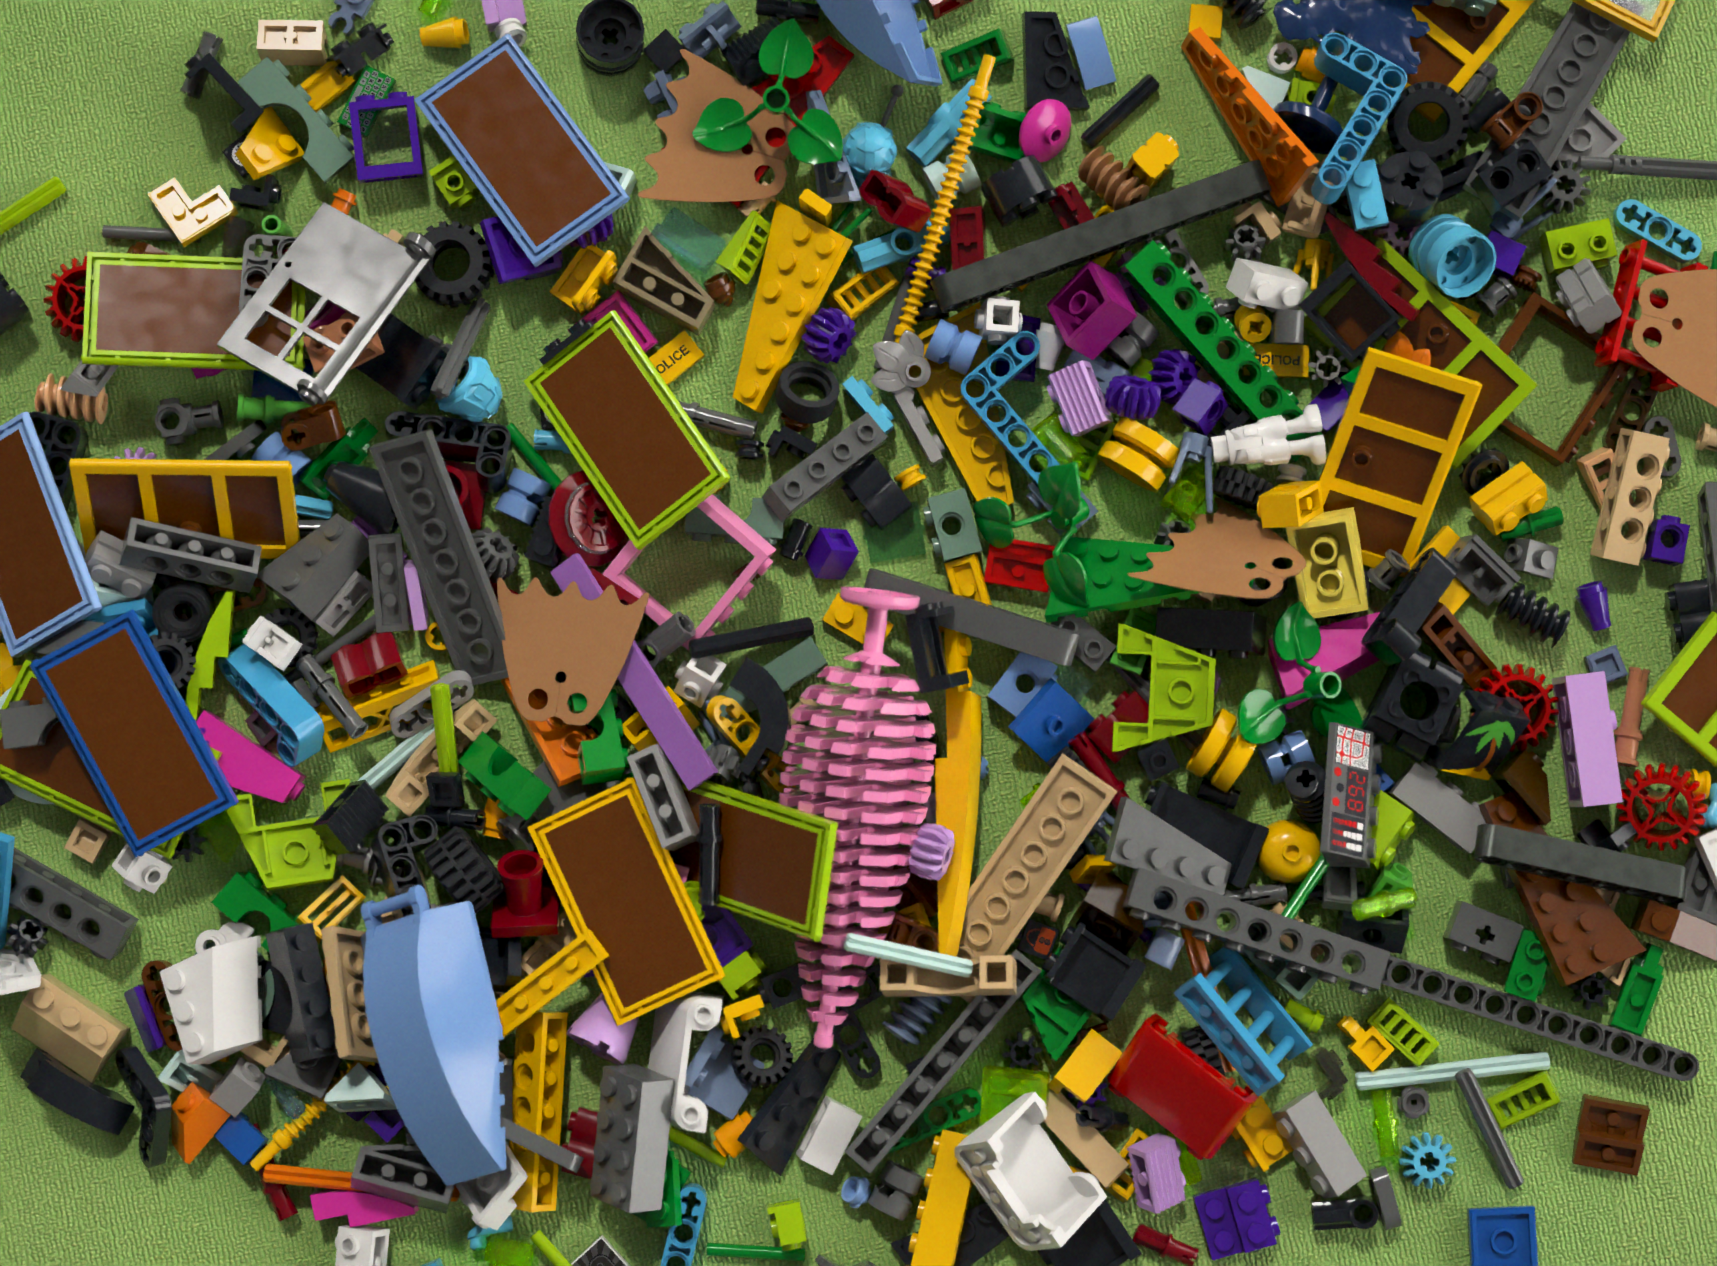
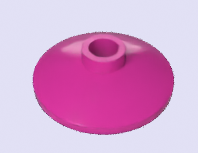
M1055 99L1042 100L1035 104L1024 117L1019 131V144L1022 153L1026 157L1035 155L1039 162H1046L1058 155L1064 148L1071 131V115L1068 108L1062 102Z

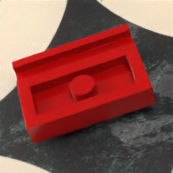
M1014 539L1005 548H997L990 544L984 574L985 583L1048 593L1049 586L1044 576L1043 565L1046 560L1053 558L1055 546Z

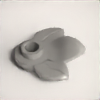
M905 330L899 343L882 341L873 345L875 358L882 367L871 379V382L876 387L888 392H896L906 385L913 388L921 387L929 380L931 367L923 357L924 345L916 334ZM913 365L921 368V374L915 378L909 375V369Z

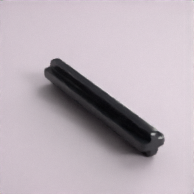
M804 617L693 639L689 641V652L692 658L698 659L808 637L814 634V625L810 617Z

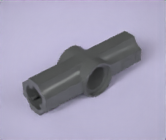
M678 611L637 643L652 668L656 667L663 659L696 634L694 623L687 615ZM647 646L653 648L656 655L652 654ZM617 678L615 681V685L621 686L623 688V686Z

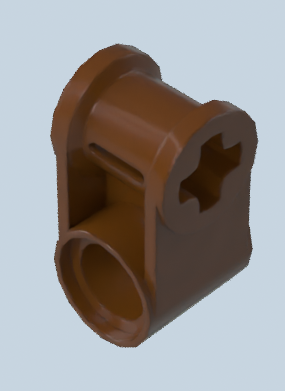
M1533 92L1519 94L1503 110H1499L1479 131L1482 134L1487 133L1499 146L1498 151L1502 154L1542 113L1543 103L1541 98ZM1518 105L1528 107L1531 116L1521 114Z
M332 400L326 401L323 405L315 404V406L289 412L284 415L280 423L282 442L285 447L294 451L321 443L336 441L346 433L337 404ZM297 428L299 433H294L293 429Z
M894 911L895 916L884 941L926 950L925 941L929 936H932L934 939L932 951L939 953V934L937 929L922 924L919 920Z

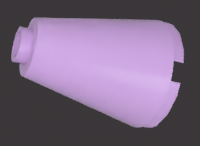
M601 992L569 1027L566 1035L583 1047L585 1045L590 1048L593 1054L613 1064L623 1065L627 1059L640 1016L618 1026L603 992Z

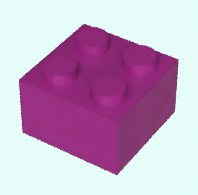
M1091 260L1046 304L1066 345L1091 360H1094L1137 317L1117 276Z

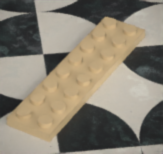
M1062 753L969 888L957 957L973 959L978 956L1005 954L1111 802L1117 790ZM975 996L960 997L971 1003Z

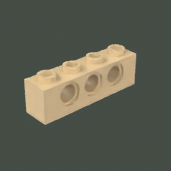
M1625 428L1620 429L1590 555L1639 566L1640 559L1646 551L1645 537L1647 529L1654 519L1653 505L1655 497L1660 492L1662 486L1661 473L1663 465L1668 460L1670 454L1668 446L1670 438ZM1642 458L1644 460V468L1638 473L1637 463ZM1635 490L1636 500L1630 505L1629 495ZM1627 522L1629 526L1628 532L1622 536L1621 527Z

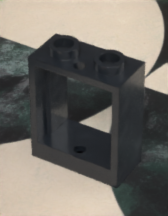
M1348 260L1298 305L1351 363H1356L1358 360L1363 362L1368 347L1376 349L1374 345L1383 337L1387 341L1401 328L1398 323L1403 319L1368 284L1351 261ZM1351 278L1389 316L1355 350L1318 311Z

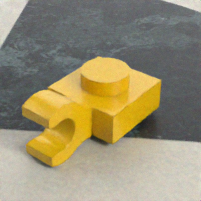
M1346 1015L1336 1024L1346 1036L1353 1040L1347 1049L1369 1072H1373L1395 1050L1373 1025H1369L1363 1030L1353 1017H1347Z

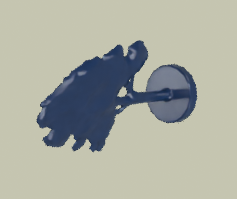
M1282 0L1276 3L1273 14L1281 35L1287 40H1307L1312 38L1320 44L1327 34L1335 31L1343 32L1347 38L1398 65L1406 74H1415L1418 72L1417 65L1422 63L1419 52L1413 51L1410 36L1418 39L1428 33L1430 28L1427 22L1416 20L1412 7L1413 5L1429 6L1433 0H1301L1299 4H1295L1293 0ZM1324 75L1311 105L1302 102L1286 101L1278 103L1273 108L1311 153L1323 155L1330 153L1343 132L1339 122L1325 112L1338 85L1337 81Z

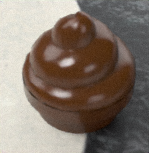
M721 272L703 283L706 288L705 291L717 304H724L727 307L732 304L735 293L733 277H729L726 272Z

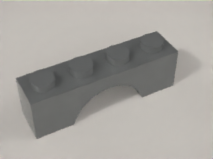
M47 697L42 698V704L30 705L29 700L9 702V708L0 709L4 749L13 750L45 745L50 730L60 721Z

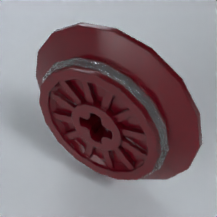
M584 470L568 475L556 487L549 504L548 522L554 543L567 558L573 554H580L587 566H601L613 561L630 538ZM594 512L597 514V517L594 519L595 523L592 522V518L595 516Z

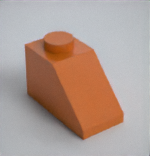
M191 1082L184 1092L178 1096L172 1105L171 1112L172 1145L187 1164L194 1160L231 1116V1114L209 1099L212 1092L194 1082Z

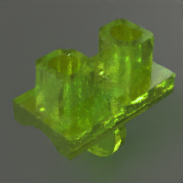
M1196 463L1193 467L1190 466L1164 496L1160 505L1164 508L1172 509L1174 515L1181 516L1183 520L1188 522L1206 500L1205 465Z

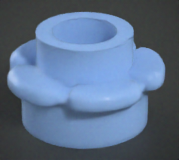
M849 1177L841 1189L842 1199L850 1203L849 1206L852 1208H859L861 1204L867 1203L871 1194L869 1180L865 1177Z

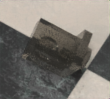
M1320 1046L1310 1055L1329 1081L1319 1087L1316 1092L1321 1100L1325 1097L1331 1100L1344 1091L1342 1085L1348 1082V1079L1340 1069L1344 1064L1333 1049L1328 1052L1326 1048Z

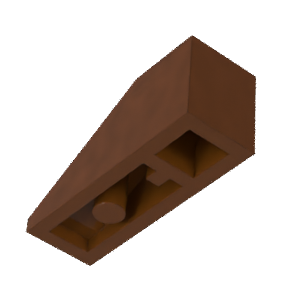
M1438 601L1416 634L1448 666L1463 673V681L1472 690L1478 688L1481 685V677L1488 678L1490 670L1497 669V667L1449 609Z
M1640 898L1630 926L1631 930L1717 961L1716 925L1656 901Z

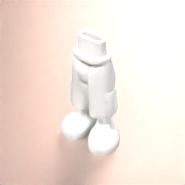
M1317 404L1305 406L1303 414L1292 420L1286 421L1282 415L1264 417L1257 420L1256 423L1240 426L1230 431L1225 430L1224 435L1211 437L1214 463L1229 461V464L1264 463V465L1289 463L1291 455H1305L1310 457L1314 465L1325 464L1326 448L1323 435L1294 441L1286 440V436L1290 434L1322 431V420Z

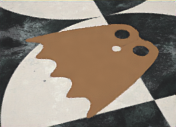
M681 49L680 53L689 66V74L684 79L671 81L666 84L667 89L677 101V110L674 114L658 118L655 121L656 125L665 133L667 144L661 151L645 157V161L658 174V180L651 188L639 192L638 196L669 201L731 202L758 200L780 193L787 177V171L784 166L785 160L789 154H792L788 146V134L795 127L784 114L772 115L766 110H763L752 120L746 122L752 132L751 140L747 143L753 147V152L750 155H745L742 152V148L732 152H721L703 146L694 139L692 132L708 104L719 98L734 99L742 105L744 116L756 109L759 104L763 103V97L747 85L743 86L739 80L685 49ZM773 127L782 129L786 135L785 143L777 148L770 146L765 139L767 131ZM762 165L771 167L775 173L774 181L766 186L759 184L754 177L756 169Z
M1717 269L1666 273L1648 278L1641 284L1638 302L1642 312L1640 319L1633 326V346L1645 360L1674 382L1717 407ZM1660 288L1667 293L1668 303L1664 308L1658 309L1651 304L1650 293L1653 289ZM1675 318L1682 321L1681 329H1675L1672 326V321ZM1649 327L1657 328L1662 335V341L1657 347H1649L1643 340V333Z
M1215 497L1214 500L1218 505L1216 513L1191 514L1190 517L1196 525L1193 531L1189 533H1169L1168 536L1173 541L1174 548L1166 552L1146 553V556L1154 565L1153 568L1144 572H1131L1127 575L1141 580L1198 592L1242 598H1269L1276 595L1283 588V581L1287 577L1299 574L1305 568L1306 561L1293 546L1270 528H1262V523L1225 500ZM1285 557L1293 561V566L1289 569H1277L1273 567L1272 561L1276 558ZM1250 562L1255 563L1256 568L1247 569L1245 567V564ZM1264 578L1271 585L1266 590H1254L1249 586V583L1253 579Z
M499 577L497 581L498 604L502 612L506 641L502 640L503 652L512 694L519 712L525 719L543 722L550 717L556 716L569 725L581 726L589 723L604 704L626 661L649 599V593L645 592L631 605H624L620 602L614 586L609 585L598 598L587 600L581 595L577 583L572 581L562 594L554 597L545 592L540 580L536 577L523 593L517 595L512 593L507 588L503 579ZM562 671L566 674V680L563 683H558L555 676L558 672ZM535 689H542L548 695V702L542 709H533L528 703L529 694ZM574 693H581L587 699V707L580 714L572 713L567 707L568 698Z

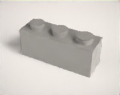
M654 744L628 756L627 760L661 847L675 851L695 842L699 828L677 772L661 746Z
M1423 761L1420 765L1416 762L1410 763L1387 794L1413 811L1415 816L1463 853L1471 854L1476 844L1477 826L1486 824L1478 806L1480 804L1475 801L1472 805L1462 798L1464 792L1449 781L1445 785L1436 778L1438 772Z
M1316 1090L1300 1094L1272 1114L1276 1120V1127L1279 1133L1288 1140L1294 1150L1293 1155L1296 1161L1305 1168L1311 1178L1310 1182L1313 1189L1323 1199L1341 1195L1367 1176Z

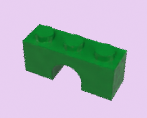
M611 689L599 712L587 723L598 731L599 737L580 742L577 758L582 785L621 780L625 768L629 767L627 760L628 751L626 748L621 747L620 738H623L621 718L616 719L614 708H617L615 689ZM581 693L572 694L567 701L568 709L575 714L582 713L587 707L586 697Z
M482 731L458 761L467 770L464 776L478 787L483 784L484 786L481 791L494 802H497L498 799L501 800L497 806L509 816L513 817L517 813L528 820L552 789L538 776L518 763V759L504 746Z
M250 871L247 874L237 872L211 902L235 924L243 922L251 912L257 910L263 912L269 918L271 923L270 932L299 925L296 919L300 914L296 917L286 909L289 904L276 893L269 895L261 888L264 885L262 880ZM265 939L261 946L269 952L267 939Z

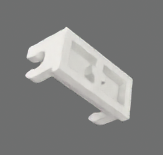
M826 1095L796 1152L797 1156L801 1160L833 1175L863 1116L856 1113L852 1108Z

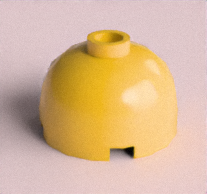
M1294 819L1277 820L1267 825L1266 828H1269L1256 859L1260 870L1270 879L1279 883L1290 884L1304 880L1321 855L1320 842L1315 832L1305 823Z

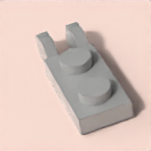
M906 385L902 389L892 392L898 408L930 466L934 467L943 462L941 453L946 450L938 435L931 436L926 425L930 421L922 406L915 407L913 403L915 392L912 387Z

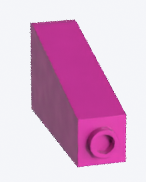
M1380 612L1320 626V648L1315 656L1303 660L1313 666H1320L1321 672L1336 673L1341 681L1376 663L1379 659L1361 644V640ZM1273 638L1268 639V656L1282 699L1303 693V682L1311 674V671L1299 666L1296 658L1290 661L1282 660L1275 651ZM1310 698L1285 704V709H1292Z
M204 710L201 713L196 724L199 728H205L206 733L203 737L209 741V746L222 752L218 764L231 787L281 803H289L291 799L293 801L297 800L306 786L302 783L306 778L304 774L286 765L282 759L211 711Z

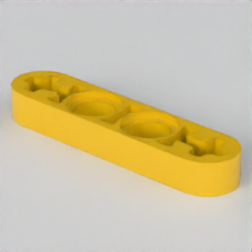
M723 695L715 696L707 705V716L739 754L745 758L759 735L760 727L733 698ZM721 705L727 706L725 710L730 717L735 718L733 721L720 716L722 713L719 709ZM746 724L750 730L749 737L745 741L739 742L736 735L737 730ZM769 752L770 762L759 776L775 791L784 793V788H795L796 785L787 786L780 783L779 775L771 770L775 767L777 770L785 772V767L793 765L783 762V756L780 758Z

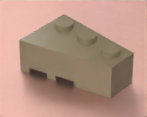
M644 226L613 280L614 288L699 336L715 309L714 300L673 258V255L659 243L649 229Z

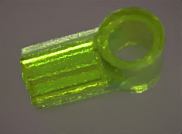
M1052 412L1031 429L1060 465L1077 462L1078 471L1085 467V463L1089 458L1087 451L1071 436L1070 432L1066 433L1064 431L1059 415L1056 412Z

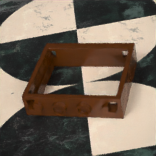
M1533 292L1526 298L1500 338L1497 346L1508 356L1535 314L1595 351L1596 344L1602 335L1596 331L1592 334L1587 333L1582 325L1576 328L1565 311ZM1618 359L1609 366L1556 450L1548 447L1506 419L1496 429L1555 467L1563 464L1564 461L1569 463L1579 449L1575 445L1581 435L1587 436L1597 421L1592 417L1599 407L1604 409L1614 395L1610 391L1616 380L1622 382L1631 366Z

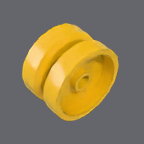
M1121 417L1112 431L1114 437L1120 443L1106 441L1097 457L1106 466L1127 480L1146 490L1157 493L1166 479L1164 472L1158 466L1172 468L1180 450L1147 426L1128 417Z
M1221 708L1213 718V725L1208 726L1202 735V743L1194 749L1186 765V770L1198 777H1202L1216 763L1211 775V784L1226 793L1244 771L1257 744L1243 740L1239 730L1231 737L1237 724V717L1226 709Z

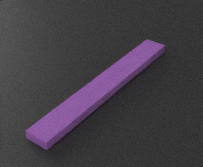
M573 554L550 572L562 592L565 591L572 581H575L581 595L587 600H594L603 593L602 588L580 554ZM634 640L617 678L689 791L694 790L718 773V770Z

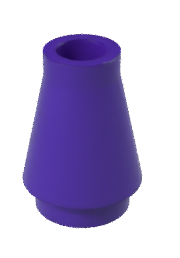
M1594 581L1577 587L1578 595L1575 598L1589 620L1592 630L1598 631L1612 626L1607 587H1603L1602 581Z

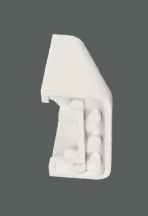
M692 991L655 1010L648 1069L675 1079L670 1125L688 1131L706 1133L709 1112L703 1101L684 1093L692 1030H710L717 1025L721 1016L723 995Z
M1036 1092L1025 1093L964 1138L954 1150L957 1161L1012 1240L1018 1246L1028 1251L1061 1248L1107 1197L1100 1187V1182L1094 1175L1084 1172H1072L1043 1130L1040 1123L1047 1118L1048 1114L1045 1102Z

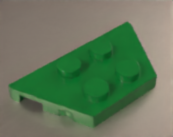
M1060 945L1056 949V951L1054 952L1055 955H1057V953L1063 945ZM1041 969V972L1021 996V1000L1050 1059L1056 1062L1092 1013L1042 981L1041 978L1045 971Z

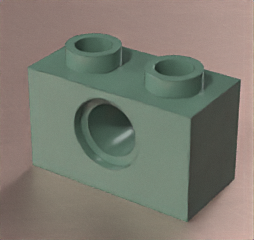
M965 488L927 498L928 506L923 507V513L927 526L933 525L936 538L931 539L935 556H942L943 562L947 563L972 554H980L982 547ZM948 518H954L960 523L961 529L955 535H948L942 529V523Z

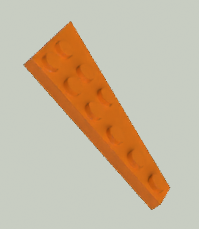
M1200 27L1190 31L1180 47L1250 161L1260 160L1272 189L1270 195L1276 205L1280 207L1288 203L1319 163L1318 159Z

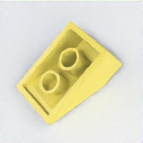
M1354 507L1323 512L1300 527H1286L1289 544L1306 561L1305 568L1295 575L1299 600L1302 601L1308 613L1315 619L1368 610L1362 552Z

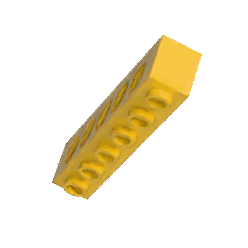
M540 1009L516 1028L512 1086L513 1123L560 1146L568 1012ZM509 1140L510 1149L528 1176L512 1196L517 1205L515 1209L527 1212L556 1211L559 1164Z

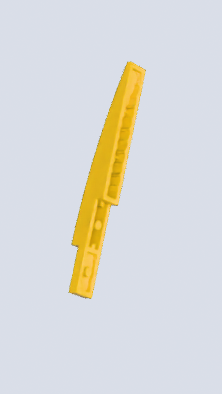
M944 629L945 660L948 674L967 670L969 679L967 684L946 689L947 758L935 759L936 824L953 831L955 841L954 853L947 872L939 881L937 880L939 953L957 957L969 893L976 838L981 771L982 711L981 696L969 691L973 682L971 670L968 668V656L972 652L971 640L967 634Z

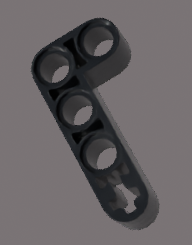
M30 412L33 424L39 420L45 422V430L41 435H38V438L42 445L47 446L45 456L67 512L74 491L69 462L71 458L84 457L88 444L87 431L70 420L41 412ZM69 429H75V441L68 445L65 444L64 434ZM65 459L67 470L64 474L57 476L55 465L58 461Z
M406 411L393 412L386 418L387 441L432 429L433 434L438 435L435 437L443 459L476 463L477 483L481 490L487 493H496L505 487L512 457L511 434L505 426ZM462 439H469V440H470V441H467V442H460V440H462ZM495 443H500V444H502L501 446H495V447H494V446H491L492 444H495ZM488 471H496L494 474H486Z
M1435 548L1425 551L1415 562L1365 633L1361 644L1384 665L1400 663L1409 659L1422 642L1415 633L1455 578L1458 569Z
M417 815L387 823L373 837L371 848L387 899L406 893L410 887L421 885L424 888L413 853L426 849L437 836V824L430 816ZM413 828L422 829L426 834V839L418 838L414 834ZM382 836L393 838L396 847L387 846ZM392 867H401L406 877H397ZM403 907L392 911L394 920L412 915L413 909Z

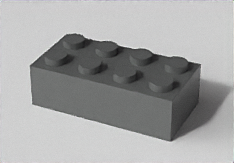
M637 1064L603 1066V1075L600 1083V1104L597 1114L596 1144L594 1146L593 1173L590 1180V1196L627 1213L661 1210L675 1079Z

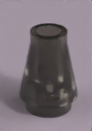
M230 215L228 223L224 222L221 257L242 258L245 241L256 233L253 231L254 222Z

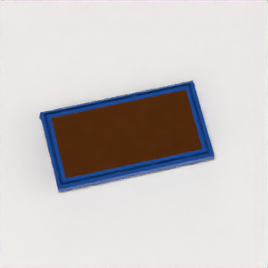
M134 609L43 658L33 660L29 665L135 857L143 856L146 851L239 803Z

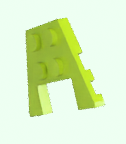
M1118 623L1117 653L1151 655L1148 722L1113 721L1112 751H1122L1127 748L1213 725L1216 659L1128 625Z
M350 779L320 783L324 812L350 784ZM252 794L236 795L239 803L226 809V812L267 891L333 881L338 855L333 854L332 850L328 849V845L324 844V841L312 829V825L320 817L256 826Z

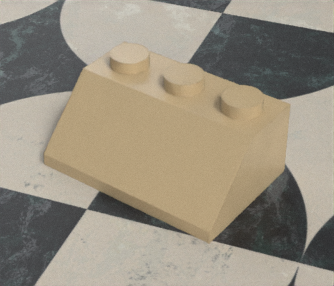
M45 974L41 975L40 987L30 989L21 1002L11 1029L93 1083L130 1028L53 975Z

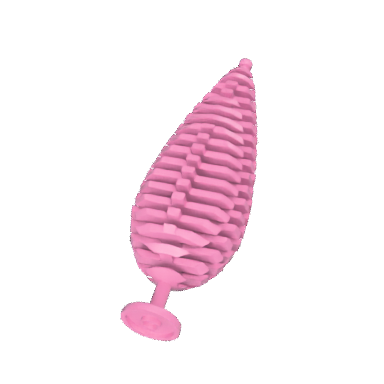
M841 587L840 597L843 601L868 607L863 651L842 657L849 661H861V668L850 669L842 666H828L817 677H827L825 681L838 684L852 683L851 686L859 687V689L851 690V686L811 685L807 687L800 696L805 700L817 699L816 703L823 705H800L795 708L791 718L796 721L811 720L810 725L816 727L795 724L791 726V729H787L785 740L791 743L805 742V746L789 745L787 751H783V762L790 765L802 764V768L787 766L785 767V772H781L780 782L787 786L800 785V788H784V793H779V803L788 807L798 806L800 811L838 823L821 942H811V939L796 934L797 937L805 940L794 941L798 957L808 961L817 959L822 961L816 964L809 962L798 963L799 977L810 982L822 979V984L800 986L803 999L809 1002L820 1000L819 1007L806 1008L809 1019L813 1022L817 1021V1030L814 1033L813 1043L820 1049H829L833 1046L834 1025H841L848 1016V1013L843 1010L837 1012L836 1006H852L859 996V993L848 988L839 991L838 987L848 985L861 986L867 978V975H865L866 971L856 967L842 970V966L854 964L866 967L872 965L875 959L872 956L845 950V937L847 933H853L880 940L885 939L887 933L878 934V927L890 925L895 913L894 911L883 913L884 907L898 904L903 895L900 889L888 891L889 887L904 885L910 876V871L907 868L894 869V865H910L909 859L912 847L898 848L899 843L914 845V840L918 838L917 831L920 829L916 825L902 827L903 822L911 824L923 823L928 809L921 804L907 805V801L916 803L928 802L932 786L925 783H910L911 780L931 781L934 765L928 762L913 763L914 758L933 760L934 754H936V744L929 741L916 742V737L912 736L932 737L931 734L935 733L934 724L928 720L916 721L914 716L909 715H929L928 713H932L924 699L914 700V696L901 693L888 694V691L877 690V688L889 687L893 688L891 691H920L916 680L910 679L908 675L885 673L884 670H881V666H901L883 653L888 610L909 611L915 610L919 606L920 597L907 593L862 587ZM854 922L861 923V925L853 927Z

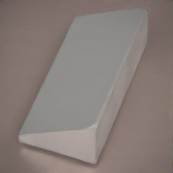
M80 361L60 389L66 392L97 397L118 368V365L82 364V361Z

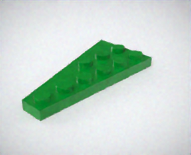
M1070 537L1064 545L1062 553L1069 552L1081 561L1087 575L1090 603L1084 606L1074 605L1062 600L1051 590L1045 619L1046 623L1058 621V617L1075 614L1076 618L1085 617L1091 611L1107 609L1109 612L1160 604L1161 599L1178 597V600L1190 599L1191 594L1202 592L1158 584L1127 575L1131 572H1144L1153 568L1154 565L1148 559L1146 553L1166 552L1173 549L1174 546ZM1252 562L1246 563L1245 567L1247 569H1254L1256 564ZM1254 579L1249 583L1251 588L1253 587Z

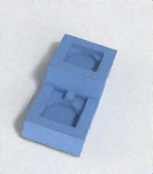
M1093 16L1067 24L1066 29L1073 56L1077 61L1083 88L1088 90L1115 82L1113 66L1098 17Z

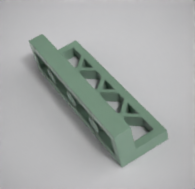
M809 637L763 666V668L773 676L784 693L827 666L828 662L819 651L813 639ZM731 687L719 694L733 698L748 715L758 709L753 702L734 691ZM704 703L702 709L707 715V707ZM721 705L719 708L722 712L720 716L733 721L735 718L730 717L725 710L727 706Z

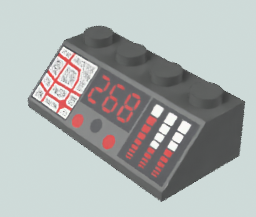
M1329 722L1320 851L1331 867L1370 868V858L1376 857L1377 850L1376 839L1372 838V826H1378L1379 819L1378 806H1374V795L1380 794L1381 777L1376 774L1377 762H1382L1383 745L1375 739L1374 732L1336 722Z

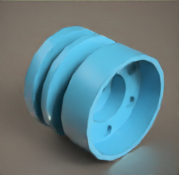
M1440 214L1426 220L1413 235L1408 253L1410 264L1422 276L1443 293L1455 298L1468 297L1478 292L1489 281L1495 270L1497 258L1495 247L1486 236L1473 229L1459 217L1451 214Z

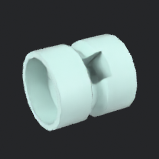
M968 155L965 156V159L968 161L967 164L962 165L965 172L959 175L962 181L957 182L956 185L959 187V190L954 191L956 198L959 191L966 194L981 186L977 171ZM946 156L945 163L936 161L922 169L924 178L936 200L940 198L937 192L942 191L943 188L940 182L945 181L943 173L948 172L946 164L951 162L948 156Z

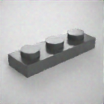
M401 533L368 535L376 633L409 630Z

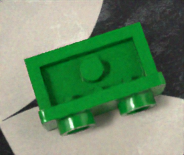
M994 102L982 103L984 110L979 111L981 119L976 120L979 127L974 128L973 132L976 133V136L971 137L970 141L973 142V145L968 146V149L1010 163L1026 157L1020 148L1019 131L1027 113L1021 111L1010 112L1001 109V105Z
M1526 929L1522 931L1503 988L1507 993L1533 1002L1543 992L1546 981L1543 977L1547 965H1550L1535 932Z

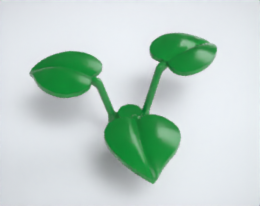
M789 19L774 28L761 45L759 51L761 69L768 75L779 74L776 85L767 88L764 92L763 103L744 116L742 105L734 99L719 98L712 101L703 110L692 132L694 139L700 144L721 152H732L743 148L752 137L751 129L746 122L752 120L763 110H766L772 115L786 113L797 125L788 134L789 150L796 159L806 164H822L841 160L843 141L835 120L827 112L815 108L806 111L802 120L798 119L792 112V109L789 108V94L782 87L785 76L791 79L804 76L810 70L814 60L811 43L795 19Z
M1077 462L1053 465L1045 468L1039 474L1038 486L1040 494L1047 504L1053 506L1049 512L1020 521H1011L1010 507L998 498L986 497L974 504V518L979 531L989 544L997 548H1005L1013 542L1014 532L1012 528H1018L1051 517V522L1057 529H1063L1067 532L1053 550L1054 558L1044 562L1043 570L1046 582L1055 595L1068 603L1082 606L1090 603L1087 575L1081 561L1069 552L1060 554L1071 535L1077 532L1075 525L1089 517V507L1086 501L1081 498Z
M1302 601L1295 602L1278 618L1273 631V644L1276 653L1282 660L1290 661L1296 658L1297 664L1311 671V674L1303 682V693L1286 697L1276 702L1272 694L1265 689H1254L1244 695L1238 708V730L1241 738L1246 742L1260 744L1272 741L1278 737L1286 724L1285 716L1278 708L1305 698H1312L1313 702L1316 703L1311 710V721L1315 730L1328 738L1329 722H1336L1355 728H1360L1363 722L1354 701L1346 690L1342 688L1340 677L1334 672H1321L1320 666H1313L1303 660L1310 659L1316 655L1321 645V634L1316 621L1305 609Z

